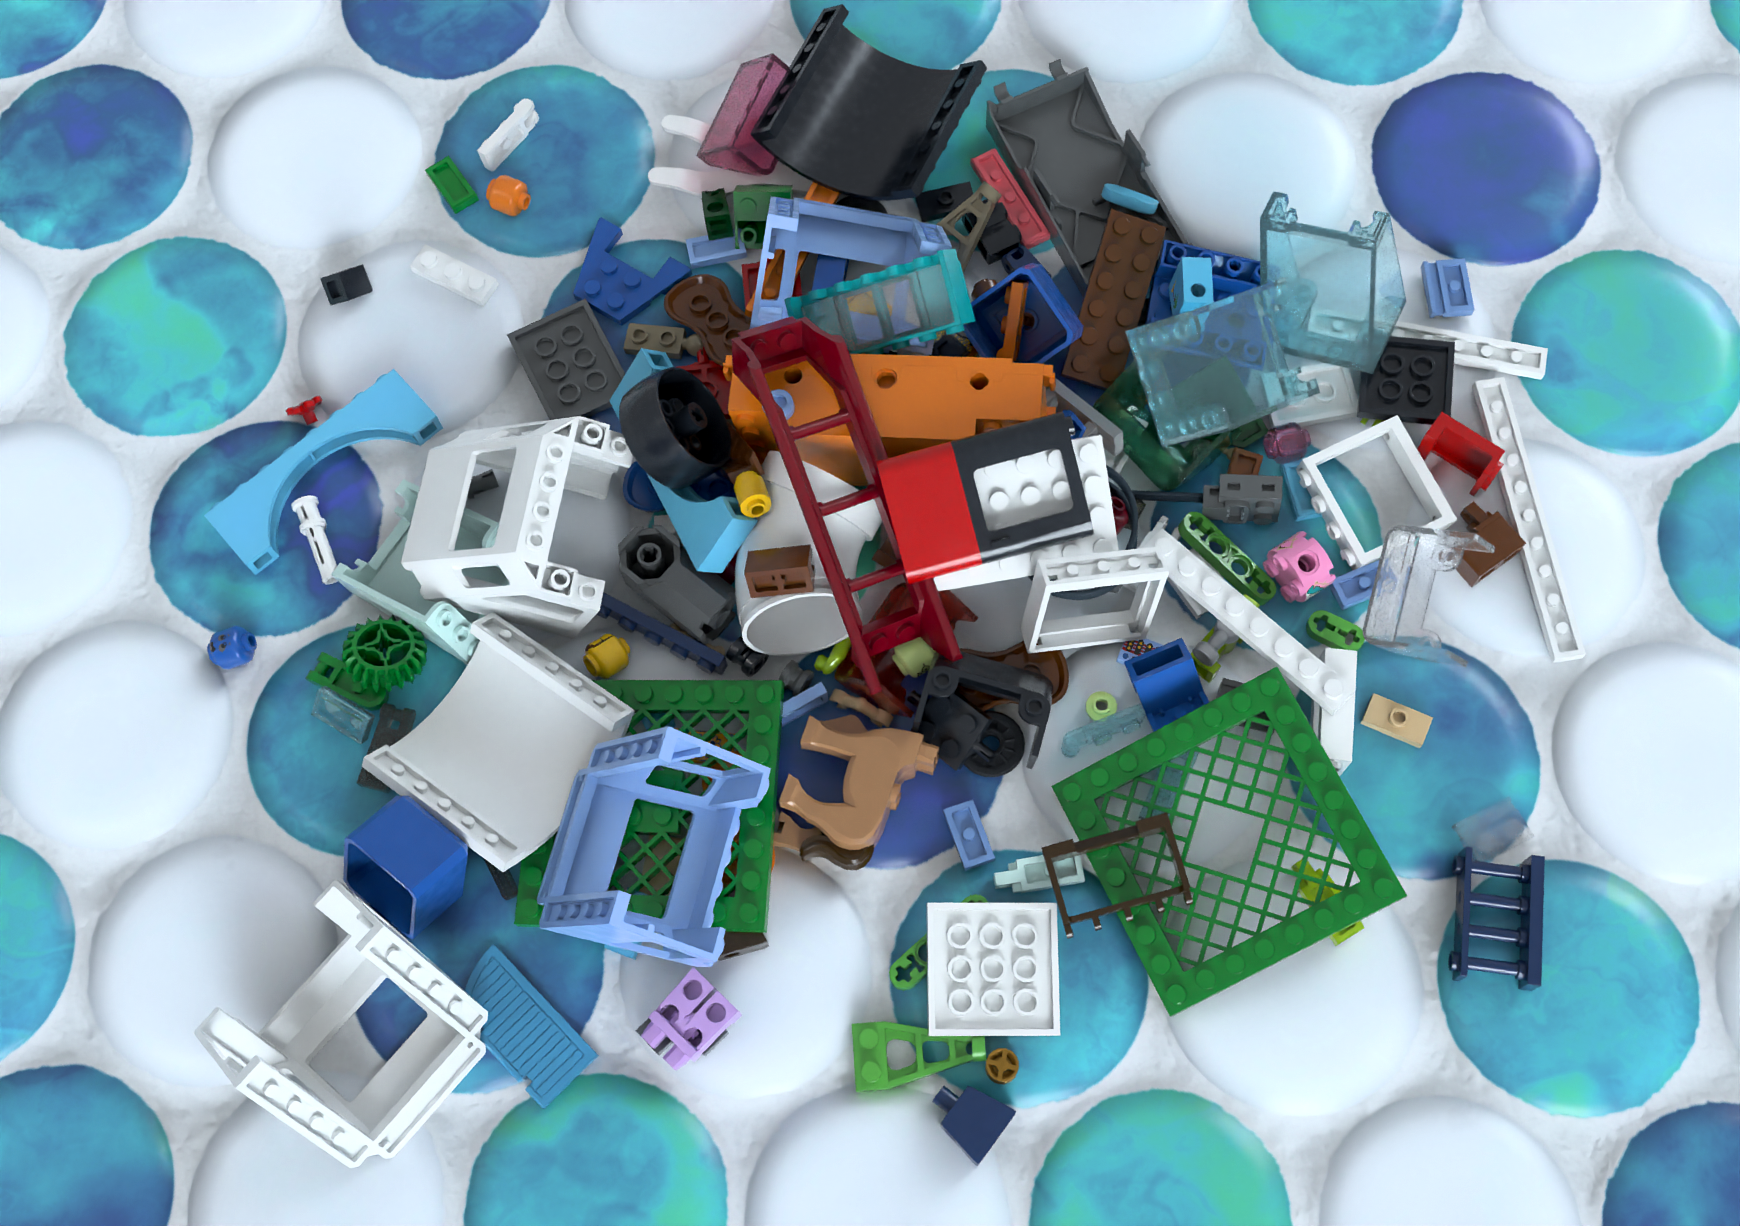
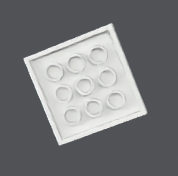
M1057 903L926 904L928 1036H1060Z

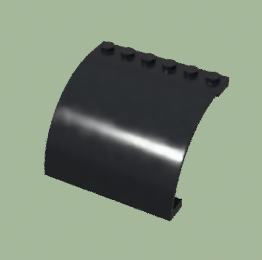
M843 4L825 8L750 135L782 164L806 179L835 192L875 201L918 197L922 193L929 175L935 169V164L941 153L947 147V142L953 131L957 128L962 114L969 106L976 88L981 84V79L987 67L982 60L960 64L959 68L954 70L929 69L905 63L878 51L849 31L843 25L849 14V11Z

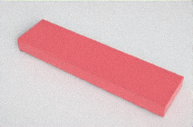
M996 148L970 159V165L982 183L984 181L1002 195L997 202H1002L1008 213V218L1006 219L1011 225L1015 224L1018 227L1022 236L1020 244L1029 250L1049 240L1050 233Z

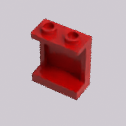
M1444 412L1440 413L1417 448L1424 461L1432 452L1474 478L1476 483L1469 492L1472 496H1475L1479 489L1486 491L1504 465L1499 460L1505 450Z

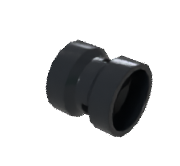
M742 636L736 639L726 653V658L732 663H738L741 666V671L748 677L755 675L764 666L769 657L767 654L757 652L748 647L743 641Z

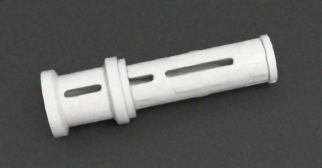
M304 496L291 504L292 510L297 513L301 523L299 526L300 532L308 538L323 584L336 583L338 580L331 574L336 569L337 564L324 531L327 525L326 520L321 518L317 507L319 504L318 498L316 496Z

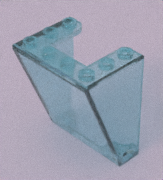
M1273 191L1260 217L1261 341L1267 342V350L1373 374L1406 304L1390 213L1374 211L1372 215L1373 222L1366 227H1361L1360 221L1354 220L1348 232L1298 223L1296 209L1290 208L1287 211L1289 204L1288 194Z
M1285 277L1125 331L1162 447L1233 430L1320 393L1316 378L1301 381L1297 377V374L1302 373L1300 367L1288 369L1271 313L1282 310L1281 304L1275 305V299L1278 295L1289 292Z

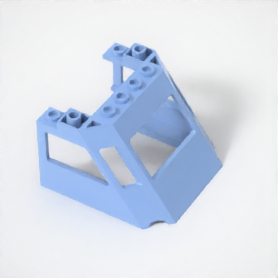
M771 196L750 329L789 317L784 299L792 297L800 251L893 266L912 262L915 258L937 254V251L951 249L952 245L942 226L919 222L914 218L801 198H794L792 200ZM775 249L785 250L779 296L777 299H762L761 293L767 258H774ZM909 279L896 283L891 316L895 334L921 327L906 321L910 289ZM850 311L859 345L884 338L879 316ZM918 338L909 340L911 346L896 350L898 355L928 356L932 354L934 340L920 343ZM892 345L884 347V353H889L890 350H893Z
M669 726L598 743L592 751L588 767L579 770L574 778L538 892L537 904L544 905L539 921L540 928L695 967H712L713 963L717 962L718 957L723 952L725 945L723 938L726 931L722 927H711L714 919L713 908L716 898L719 897L722 891L723 883L721 880L724 869L731 859L732 853L730 848L733 838L740 827L739 816L741 809L758 806V803L769 788L768 777L771 768ZM707 753L741 768L721 771L682 762V760L705 756ZM659 765L711 777L712 783L702 796L650 785L646 783V779L653 769ZM636 799L687 810L693 814L665 912L661 919L627 911L631 894L620 890L607 891ZM630 942H654L662 945L663 951Z

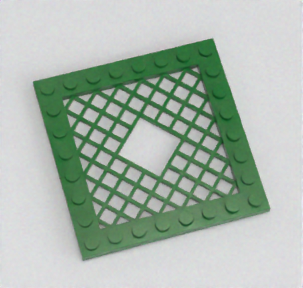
M1277 666L1051 786L1079 841L1110 833L1111 830L1105 818L1120 822L1118 830L1124 829L1125 824L1135 826L1134 821L1127 820L1132 803L1148 807L1145 818L1151 817L1153 810L1167 812V814H1170L1171 827L1175 816L1192 821L1187 838L1174 834L1176 840L1185 842L1181 855L1183 865L1201 871L1196 888L1190 887V892L1194 894L1192 898L1193 904L1190 905L1189 910L1173 906V896L1168 898L1167 903L1163 902L1165 912L1160 924L1149 903L1130 908L1133 916V921L1130 922L1126 921L1124 911L1116 912L1170 1017L1407 897ZM1265 711L1270 721L1255 716ZM1246 721L1242 736L1226 732ZM1252 722L1269 726L1264 743L1247 738ZM1274 729L1286 749L1269 744ZM1218 736L1214 751L1198 747ZM1223 737L1240 741L1235 758L1219 753ZM1245 743L1262 748L1258 764L1241 760ZM1267 749L1285 754L1280 771L1263 766ZM1189 752L1185 766L1170 762ZM1195 752L1212 756L1207 773L1190 768ZM1289 757H1291L1301 777L1285 773ZM1217 758L1234 763L1229 779L1212 775ZM1239 765L1256 769L1251 786L1234 781ZM1161 766L1157 781L1141 777ZM1167 767L1183 771L1178 788L1162 783ZM1261 771L1278 776L1273 793L1256 788ZM1188 773L1205 778L1200 794L1183 790ZM1283 778L1300 782L1296 799L1278 794ZM1210 780L1227 784L1222 801L1205 796ZM1133 781L1129 796L1113 792ZM1138 782L1155 786L1150 803L1134 798ZM1305 785L1318 806L1301 801ZM1232 786L1249 791L1244 808L1227 803ZM1160 788L1177 793L1172 810L1155 805ZM1254 793L1271 797L1267 814L1250 810ZM1182 795L1199 799L1194 816L1177 811ZM1105 796L1100 810L1096 800ZM1111 796L1127 801L1122 818L1106 813ZM1276 800L1294 804L1289 821L1272 816ZM1204 801L1265 819L1247 880L1185 861ZM1299 806L1317 811L1312 828L1294 823ZM1321 813L1334 835L1317 830ZM1270 821L1287 826L1283 843L1265 838ZM1292 828L1310 833L1305 850L1287 845ZM1164 832L1157 833L1163 836L1158 853L1142 848L1145 837L1139 838L1137 846L1122 843L1086 853L1112 905L1150 895L1155 881L1172 886L1171 889L1180 886L1177 874H1175L1174 881L1157 876L1162 859L1173 862L1170 856L1164 855L1167 844ZM1315 835L1333 840L1328 857L1310 852ZM1263 843L1281 848L1276 865L1258 860ZM1337 843L1341 846L1350 864L1333 859ZM1119 846L1135 851L1130 866ZM1286 850L1303 855L1299 872L1281 867ZM1140 852L1157 857L1152 874L1135 869ZM1308 857L1326 862L1321 879L1303 874ZM1331 864L1349 869L1344 886L1326 881ZM1257 865L1274 870L1269 887L1252 882ZM1355 871L1360 882L1350 886ZM1279 872L1297 877L1292 895L1274 889ZM1206 873L1223 878L1218 895L1201 890ZM1134 874L1150 879L1145 895ZM1302 879L1320 884L1315 902L1297 896ZM1228 880L1245 885L1240 902L1223 897ZM1325 886L1341 891L1320 902ZM1250 887L1268 892L1263 909L1245 904ZM1272 894L1290 899L1285 917L1268 912ZM1199 895L1216 900L1211 917L1194 912ZM1295 901L1311 906L1291 917ZM1221 902L1238 907L1233 925L1216 919ZM1243 909L1261 914L1256 932L1239 927ZM1170 910L1187 915L1182 932L1165 927ZM1266 916L1282 921L1261 932ZM1192 917L1209 922L1204 940L1187 934ZM1214 924L1232 929L1227 947L1209 941ZM1237 931L1253 936L1232 947ZM1164 932L1180 937L1176 953ZM1185 939L1203 944L1197 962L1181 957ZM1208 946L1224 951L1203 962ZM1179 961L1194 967L1184 972Z

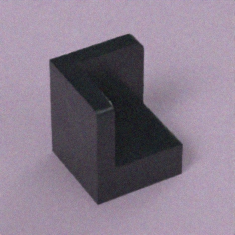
M363 264L320 278L330 306L352 300L373 291Z

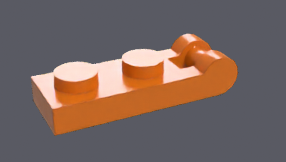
M1015 280L1012 281L1011 286L1006 288L1005 304H1009L1008 314L1003 316L1001 322V333L1005 334L1003 348L998 350L996 358H1012L1013 362L1018 358L1029 281Z

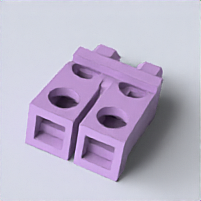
M693 967L659 1007L650 1014L648 1018L651 1022L647 1025L641 1037L654 1049L668 1037L674 1043V1046L662 1058L677 1071L690 1059L695 1062L716 1038L731 1024H734L742 1014Z

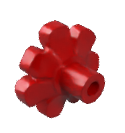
M320 395L315 396L311 400H306L295 407H289L285 411L288 416L302 415L306 424L310 425L318 421L313 410L323 400Z

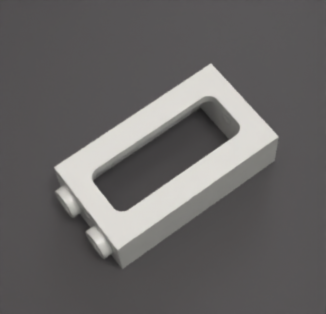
M1325 648L1319 659L1356 689L1357 651ZM1355 692L1333 716L1313 699L1311 704L1310 725L1339 776L1342 775L1352 762Z

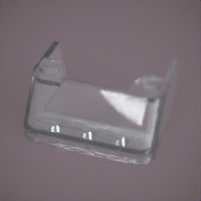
M1398 525L1390 529L1384 540L1364 621V639L1376 647L1419 660L1467 667L1468 661L1447 649H1441L1440 637L1431 630L1422 629L1436 571L1449 572L1456 569L1462 562L1465 550L1494 553L1495 547L1476 533Z

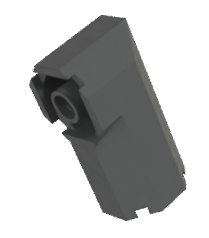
M652 525L653 528L646 529L643 526L634 527L618 545L620 556L619 570L625 584L701 644H708L707 637L712 641L717 639L736 616V613L732 611L734 605H737L735 588L716 573L696 571L686 549L681 546L679 539L662 525Z

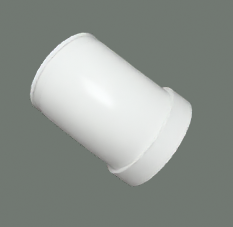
M769 451L761 466L765 473L761 477L764 479L771 499V508L764 515L756 517L758 522L737 551L735 595L743 641L751 649L774 656L808 654L841 642L848 637V633L781 454L778 451ZM802 461L817 503H826L860 491L832 474ZM873 499L823 517L846 579L856 578L857 563L865 540L872 541L882 522L876 502ZM811 544V565L815 564L816 569L814 592L751 598L744 575L748 551ZM858 591L851 594L862 621L863 613Z

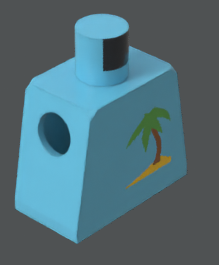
M1182 257L1168 286L1173 321L1186 324V331L1188 333L1197 334L1204 330V321L1213 305L1211 258Z

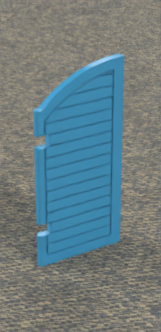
M492 944L476 964L465 988V992L488 1011V1020L482 1026L484 1030L480 1034V1040L518 1082H521L525 1076L532 1081L525 1090L542 1109H545L599 1055L497 946Z

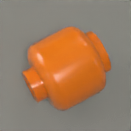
M501 175L497 179H492L486 191V198L489 200L492 209L513 217L519 215L522 210L525 211L531 200L527 185L507 175Z

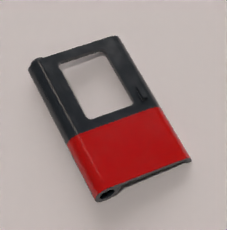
M1058 412L876 461L908 585L1094 535L1070 437L1075 435L1071 416L1065 417L1063 412ZM1050 449H1058L1061 453L1073 501L1072 508L1068 511L997 530H989L985 523L974 480V472L983 467Z

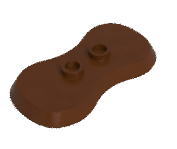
M699 274L689 277L676 284L664 298V308L668 316L695 331L701 338L709 358L721 366L725 363L726 355H732L731 339L737 338L738 332L750 329L751 318L746 316L745 312L733 302L726 284L715 276Z
M1024 641L999 652H980L960 648L961 652L1048 677L1053 684L1051 705L1062 699L1067 692L1069 672L1066 659L1061 650L1028 654ZM957 685L956 688L957 692L982 711L1001 704H1019L1018 702Z

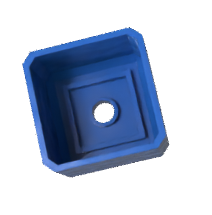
M1030 263L1019 267L971 302L975 322L965 324L964 333L981 357L996 358L998 350L1003 348L1005 334L1001 333V322L1003 316H1007L1009 304H1005V293L1007 286H1011L1012 281L1015 280L1029 281L1025 312L1033 315L1035 323L1031 329L1022 327L1019 355L1013 363L1043 364L1082 337V323L1041 264Z
M395 796L345 838L343 880L352 892L373 908L406 938L414 939L463 895L468 845L410 796Z

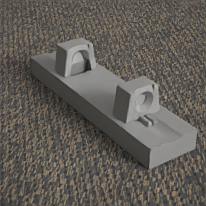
M1056 378L1054 391H1050V387H1045L1047 407H1056L1058 412L1071 410L1086 427L1082 437L1102 435L1103 448L1113 456L1118 455L1124 450L1123 431Z

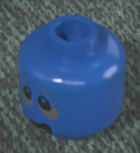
M232 626L214 633L210 643H208L207 651L210 660L215 665H219L223 669H232L252 661L255 649L257 648V642L251 632H248L241 626Z

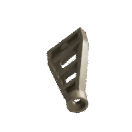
M985 181L971 197L936 224L942 226L946 235H953L959 240L960 247L957 257L961 263L963 273L994 210L995 204L1002 196ZM983 196L988 199L987 204L982 202ZM971 212L977 217V223L968 236H963L955 229V224L964 214Z

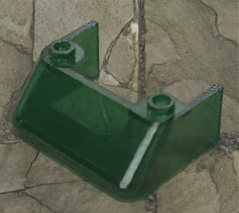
M1146 347L1096 400L1093 408L1123 431V452L1159 489L1170 491L1178 489L1211 465L1243 431L1240 428H1226L1212 443L1207 439L1198 438L1192 440L1183 448L1166 429L1160 427L1157 420L1145 408L1146 402L1151 400L1155 393L1154 384L1145 373L1165 353L1160 348ZM1135 416L1148 422V426L1145 428Z

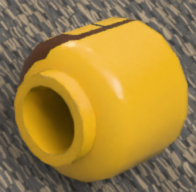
M604 634L586 646L585 656H583L584 665L592 676L608 679L628 666L630 647L622 637L617 638L613 634Z

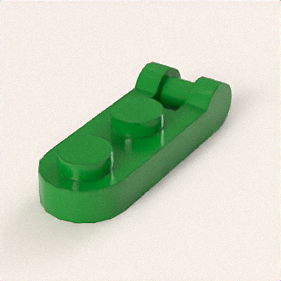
M321 652L318 656V664L313 671L310 670L305 677L314 685L322 687L366 710H379L385 706L389 699V692L386 690V687H381L377 693L372 685L364 690L361 682L354 683L351 675L346 673L343 661L324 652ZM329 668L334 669L329 678L325 677Z

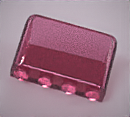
M773 53L741 63L696 156L707 165L757 177L771 174L779 160L766 151L750 133L789 66Z

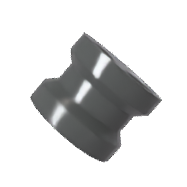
M791 660L782 671L779 680L784 682V689L792 691L793 696H796L809 688L814 672L809 669L803 670L796 661Z

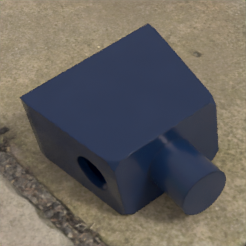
M943 1086L932 1101L947 1113L940 1123V1127L976 1166L981 1163L1016 1114L1014 1109L971 1086H967L960 1097L946 1086Z

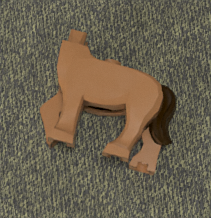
M809 715L800 741L801 749L821 752L849 761L843 782V803H823L813 799L806 794L799 780L788 774L779 799L780 807L797 813L808 823L816 827L812 829L800 828L790 816L781 811L778 819L780 821L777 832H774L773 845L799 851L802 861L821 857L826 858L845 870H859L865 867L871 860L874 848L883 834L890 811H896L902 795L900 792L901 784L906 780L915 778L917 771L933 775L939 759V747L925 743L924 735L894 728L867 731L855 715L826 721H818Z

